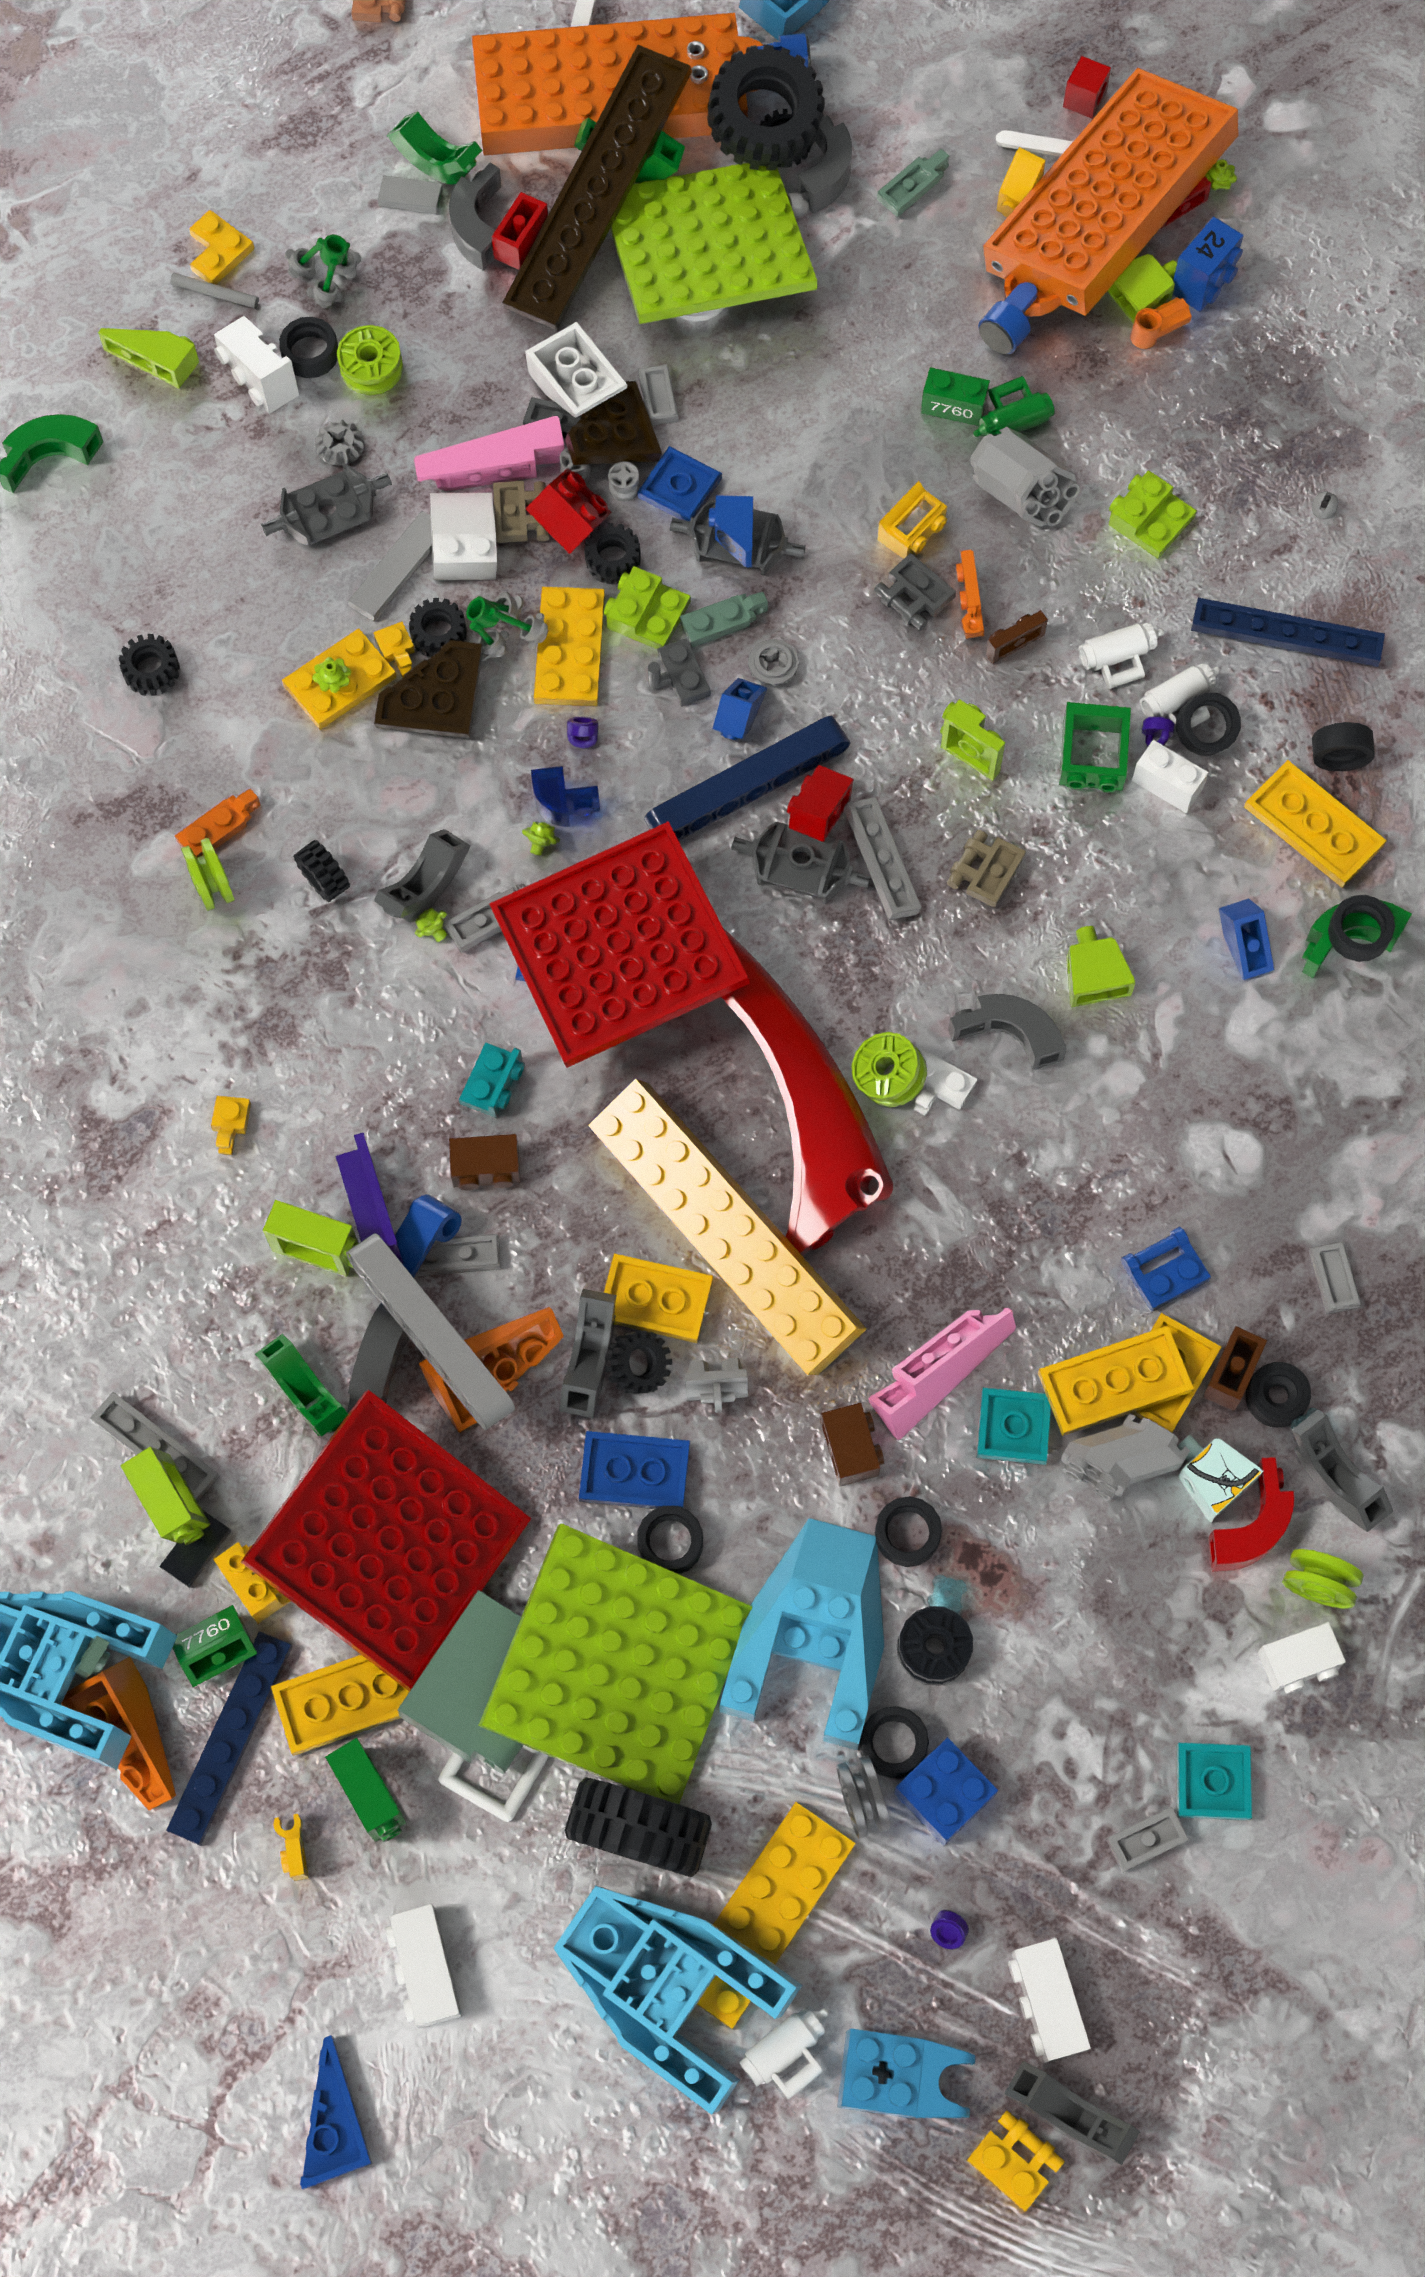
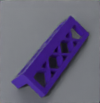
M364 1133L356 1134L354 1138L358 1149L337 1155L336 1160L360 1240L362 1242L372 1234H378L403 1264Z

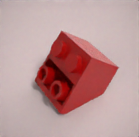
M569 468L549 483L526 508L535 520L569 554L612 513L608 509L606 501L601 496L594 494L586 486L582 476L577 472H572Z

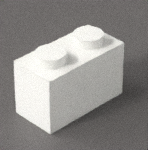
M1153 740L1136 763L1132 782L1187 813L1202 792L1208 772Z
M1329 1622L1266 1644L1257 1652L1273 1691L1276 1692L1284 1689L1286 1694L1306 1687L1304 1682L1306 1680L1317 1677L1318 1681L1322 1682L1339 1675L1337 1669L1346 1663Z

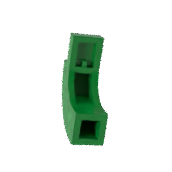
M418 111L406 115L386 135L398 151L416 168L434 180L449 185H455L462 176L465 177L477 165L475 158L483 151L476 141L460 146L445 141L434 132Z
M589 117L581 123L574 144L581 151L596 125V122ZM661 131L634 183L664 180L677 172L685 146Z
M65 414L46 415L22 424L2 442L7 457L2 458L0 461V483L3 489L14 493L31 467L41 459L49 456H67L88 466L103 444L98 425L83 418Z
M1382 901L1388 906L1394 916L1395 930L1386 948L1388 952H1391L1412 913L1392 903ZM1339 904L1328 909L1315 921L1306 938V941L1310 942L1302 956V959L1307 961L1302 973L1311 978L1315 977L1328 953L1333 948L1329 940L1328 927L1331 917ZM1348 914L1342 923V929L1350 939H1363L1374 943L1380 937L1381 928L1379 924L1367 914Z
M283 1333L255 1353L268 1374L317 1436L322 1437L326 1433L334 1432L339 1428L348 1415L347 1411L324 1387L292 1342Z

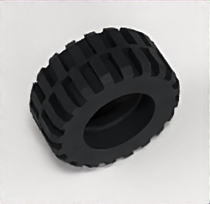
M764 44L763 49H758L754 45L747 47L745 54L742 51L736 52L731 56L730 62L725 61L722 64L712 84L707 108L709 110L707 116L708 126L712 128L711 135L716 143L722 142L720 150L726 156L731 153L734 155V162L742 165L743 161L751 164L750 169L758 170L759 166H766L767 171L776 170L777 164H781L785 168L792 165L794 157L796 160H800L806 154L807 148L812 147L822 121L825 98L822 96L823 87L821 81H815L817 73L812 66L807 68L804 66V58L800 55H796V57L789 54L790 50L784 47L779 51L774 50L773 45ZM753 90H770L779 94L788 102L792 109L793 117L788 122L779 126H761L752 122L743 114L738 100L741 96Z
M585 1777L578 1784L566 1823L565 1834L569 1840L674 1873L693 1877L699 1871L712 1827L710 1815L642 1792Z

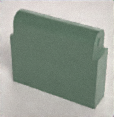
M478 1590L398 1708L400 1718L468 1762L472 1763L474 1758H477L492 1769L505 1774L523 1747V1744L478 1725L521 1617Z

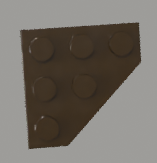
M625 381L627 389L583 413L577 424L573 425L569 430L565 443L573 465L609 464L623 461L630 463L656 462L660 460L662 451L636 381Z
M450 640L427 661L424 659L404 674L405 677L392 687L388 686L378 695L374 721L375 727L470 739L483 645L480 643Z

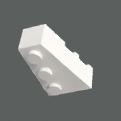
M245 316L214 334L217 345L214 351L223 365L229 364L232 368L231 372L239 385H246L249 389L248 393L256 406L262 405L268 414H271L299 396L292 361L287 356L281 359L275 353L278 351L277 346L273 343L267 345L262 339L264 338L263 333Z

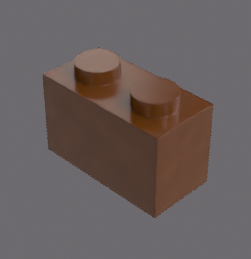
M517 1134L449 1138L450 1171L454 1188L459 1187L461 1190L471 1191L484 1185H493L495 1188H509L514 1183H520Z
M1235 1326L1203 1397L1235 1411L1244 1395L1267 1340Z
M857 1403L821 1413L820 1423L838 1486L878 1477L880 1465L884 1464V1457L880 1445H874L870 1433L875 1432V1427L870 1411L864 1413L862 1403Z

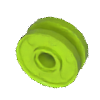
M374 325L359 326L347 332L339 342L337 358L341 377L345 384L353 391L369 396L383 394L392 389L401 379L403 362L399 342L393 333L385 328Z
M209 838L201 840L203 856L197 858L189 845L181 848L197 893L208 912L215 909L213 893L219 891L227 904L235 901L221 861L215 853Z
M892 1032L875 1034L864 1041L855 1052L851 1065L852 1078L858 1089L877 1105L890 1108L905 1105L914 1099L924 1087L927 1076L926 1061L920 1050L901 1034ZM894 1065L892 1072L884 1075L887 1067Z
M1308 1549L1293 1550L1289 1562L1297 1570L1287 1571L1284 1574L1282 1583L1287 1589L1305 1599L1334 1608L1348 1609L1355 1605L1357 1596L1348 1587H1359L1362 1584L1364 1575L1361 1570L1340 1558Z

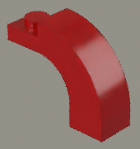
M1276 1457L1261 1458L1257 1464L1263 1471L1258 1478L1260 1511L1257 1519L1241 1528L1215 1529L1209 1535L1212 1572L1237 1570L1254 1564L1266 1556L1285 1533L1293 1513L1294 1491H1280L1284 1487V1475L1282 1468H1277Z

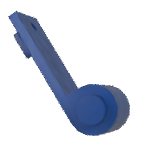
M429 1194L422 1195L411 1203L408 1214L395 1234L403 1266L413 1278L436 1240L440 1242L450 1241L459 1231L462 1222L461 1215Z

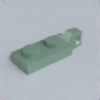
M940 149L929 159L926 157L916 158L877 192V200L895 216L899 217L940 182L944 176L943 171L949 167L948 159L950 155Z
M764 592L749 595L748 597L746 594L736 595L680 616V623L691 647H696L750 627V623L756 620V615L768 611V601Z
M99 1636L91 1639L88 1648L81 1658V1662L74 1669L75 1674L85 1679L91 1674L97 1675L100 1673L110 1656V1653L105 1651L110 1642Z

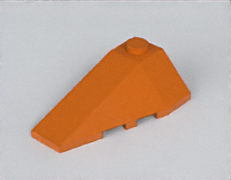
M547 1307L464 1341L506 1392L508 1390L512 1392L519 1384L517 1380L531 1366H537L564 1335L552 1308ZM425 1359L418 1363L432 1393L455 1429L460 1433L477 1423L428 1360Z
M131 1657L125 1658L67 1691L61 1703L62 1706L112 1724L132 1736L118 1765V1769L121 1771L120 1778L148 1810L176 1796L148 1689Z

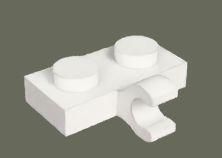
M919 1047L926 1061L927 1076L924 1087L915 1101L917 1104L914 1110L926 1116L936 1098L960 1110L975 1087L977 1078Z

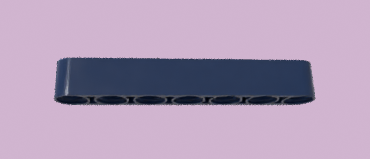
M826 716L654 807L645 815L644 821L649 829L669 821L678 841L817 768L818 765H822L841 755L848 749L851 742L834 716Z

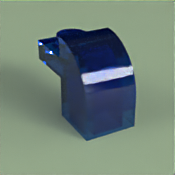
M563 766L531 770L536 809L549 823L570 827L569 815L588 816L593 812L600 811L598 786L565 789Z

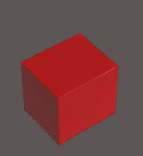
M1081 56L1067 80L1063 107L1093 119L1107 93L1111 67Z

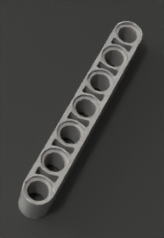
M372 1234L346 1252L349 1262L484 1430L489 1429L515 1410V1406L506 1391L378 1234Z

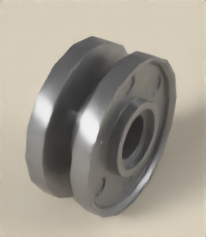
M869 1756L859 1758V1776H853L846 1762L838 1764L836 1768L844 1803L857 1838L861 1839L868 1836L866 1819L873 1818L880 1832L890 1830V1821L883 1793Z

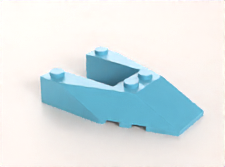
M809 1518L750 1605L752 1610L742 1626L719 1710L720 1713L754 1722L772 1653L838 1671L840 1675L823 1741L858 1750L884 1650L876 1537Z
M65 1591L60 1594H46L45 1592L12 1594L11 1592H0V1716L8 1725L117 1770L132 1736L112 1724L61 1705L75 1676L74 1669L81 1662L88 1644L95 1636L110 1642L107 1649L163 1669L177 1635L159 1623L72 1591Z
M599 1886L593 1888L554 1946V1950L571 1975L595 2005L594 2008L602 2020L606 2021L617 2037L620 2046L711 2115L720 2111L740 2079L681 2036L678 2031L714 1977L718 1976L774 2019L783 2016L803 1986L772 1962L707 1920Z

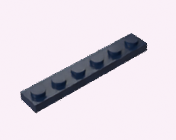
M1199 597L1197 598L1191 631L1375 667H1378L1380 664L1385 633Z
M260 1631L253 1643L257 1654L245 1660L166 1829L167 1832L199 1846L202 1845L271 1696V1686L277 1683L293 1648L291 1644Z

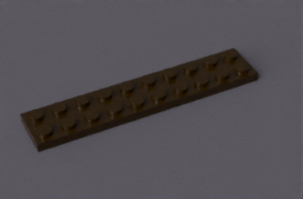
M637 45L502 302L505 309L558 330L692 73L690 65Z

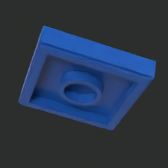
M669 446L638 490L637 496L639 499L678 519L690 521L691 517L697 515L722 480V473Z

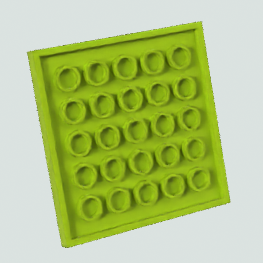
M742 163V165H730L672 176L664 180L633 184L610 231L639 324L817 290V278L778 168L767 171L766 166H759V169L755 170L750 169L751 164Z
M561 1523L557 1526L478 1726L622 1787L680 1804L729 1672L743 1623L752 1610V1606Z

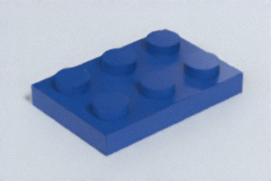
M586 1431L579 1502L657 1509L662 1506H679L684 1508L690 1441Z

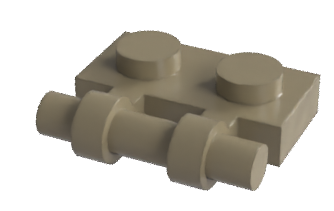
M524 481L493 483L497 543L528 541L527 530H535L538 541L544 542L549 540V533L532 515L526 516V506L545 489V482H535L534 491H525Z
M977 830L973 838H968L963 847L964 853L959 861L954 862L950 869L951 875L946 883L949 887L958 889L961 882L967 880L970 884L966 894L996 908L1022 863L1026 851L999 837L996 838L992 847L984 844L988 835L982 830ZM980 857L984 860L979 869L976 870L970 867L975 858Z

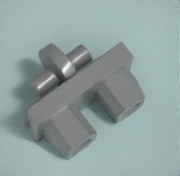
M728 1358L722 1361V1370L709 1371L708 1362L704 1360L691 1361L689 1371L685 1373L686 1401L700 1400L701 1404L714 1403L715 1413H721L723 1402H735V1398L748 1397L747 1369L742 1368L739 1358Z

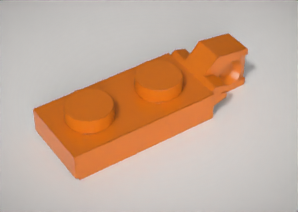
M972 549L961 551V563L956 564L958 583L964 582L965 591L959 592L961 609L967 610V614L962 618L961 624L965 638L969 639L983 637L984 626L974 552Z
M250 788L237 796V798L234 795L228 797V799L223 800L175 835L176 841L182 848L189 845L197 858L203 856L201 840L209 838L214 850L247 827L246 823L252 818L250 813L261 806L258 796Z

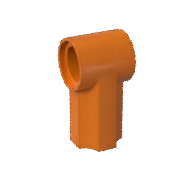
M1177 297L1155 309H1141L1136 314L1131 330L1130 339L1132 343L1140 349L1153 347L1158 338L1191 321L1192 315L1189 305L1183 298L1179 299Z

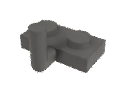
M687 638L657 648L658 657L665 672L661 674L660 665L657 662H651L648 665V684L650 688L658 689L671 684L681 707L711 696L710 687Z

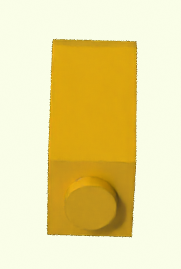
M1020 147L1018 148L999 190L996 211L1002 213L1005 217H1008L1043 177L1046 160Z

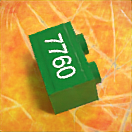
M930 367L922 395L921 414L979 426V419L983 417L987 403L990 380Z
M234 1605L176 1634L177 1638L172 1647L192 1687L257 1654L249 1633Z

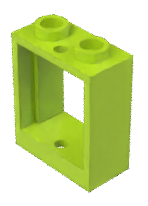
M275 1200L262 1230L271 1251L347 1277L353 1266L349 1262L346 1252L359 1244L352 1225Z
M150 1446L120 1465L161 1538L180 1544L184 1542L187 1545L204 1535L202 1530L210 1526V1523L170 1454Z

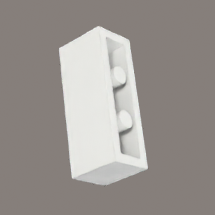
M429 1904L389 1916L391 1926L385 1927L390 1949L397 1947L400 1962L395 1963L394 1968L399 1985L406 1984L409 1999L403 2000V2005L408 2022L415 2021L416 2027L420 2029L461 2017L462 2014L435 1907Z
M1057 1938L1014 1950L1011 1953L1013 1960L1008 1961L1014 1983L1020 1982L1024 1996L1019 1998L1025 2020L1031 2019L1035 2033L1031 2034L1030 2038L1036 2057L1043 2056L1044 2063H1048L1090 2050L1091 2047Z

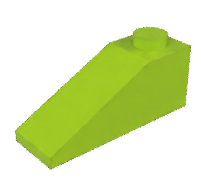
M101 328L98 332L105 351L180 389L199 363L194 343L185 336L179 337L169 331Z

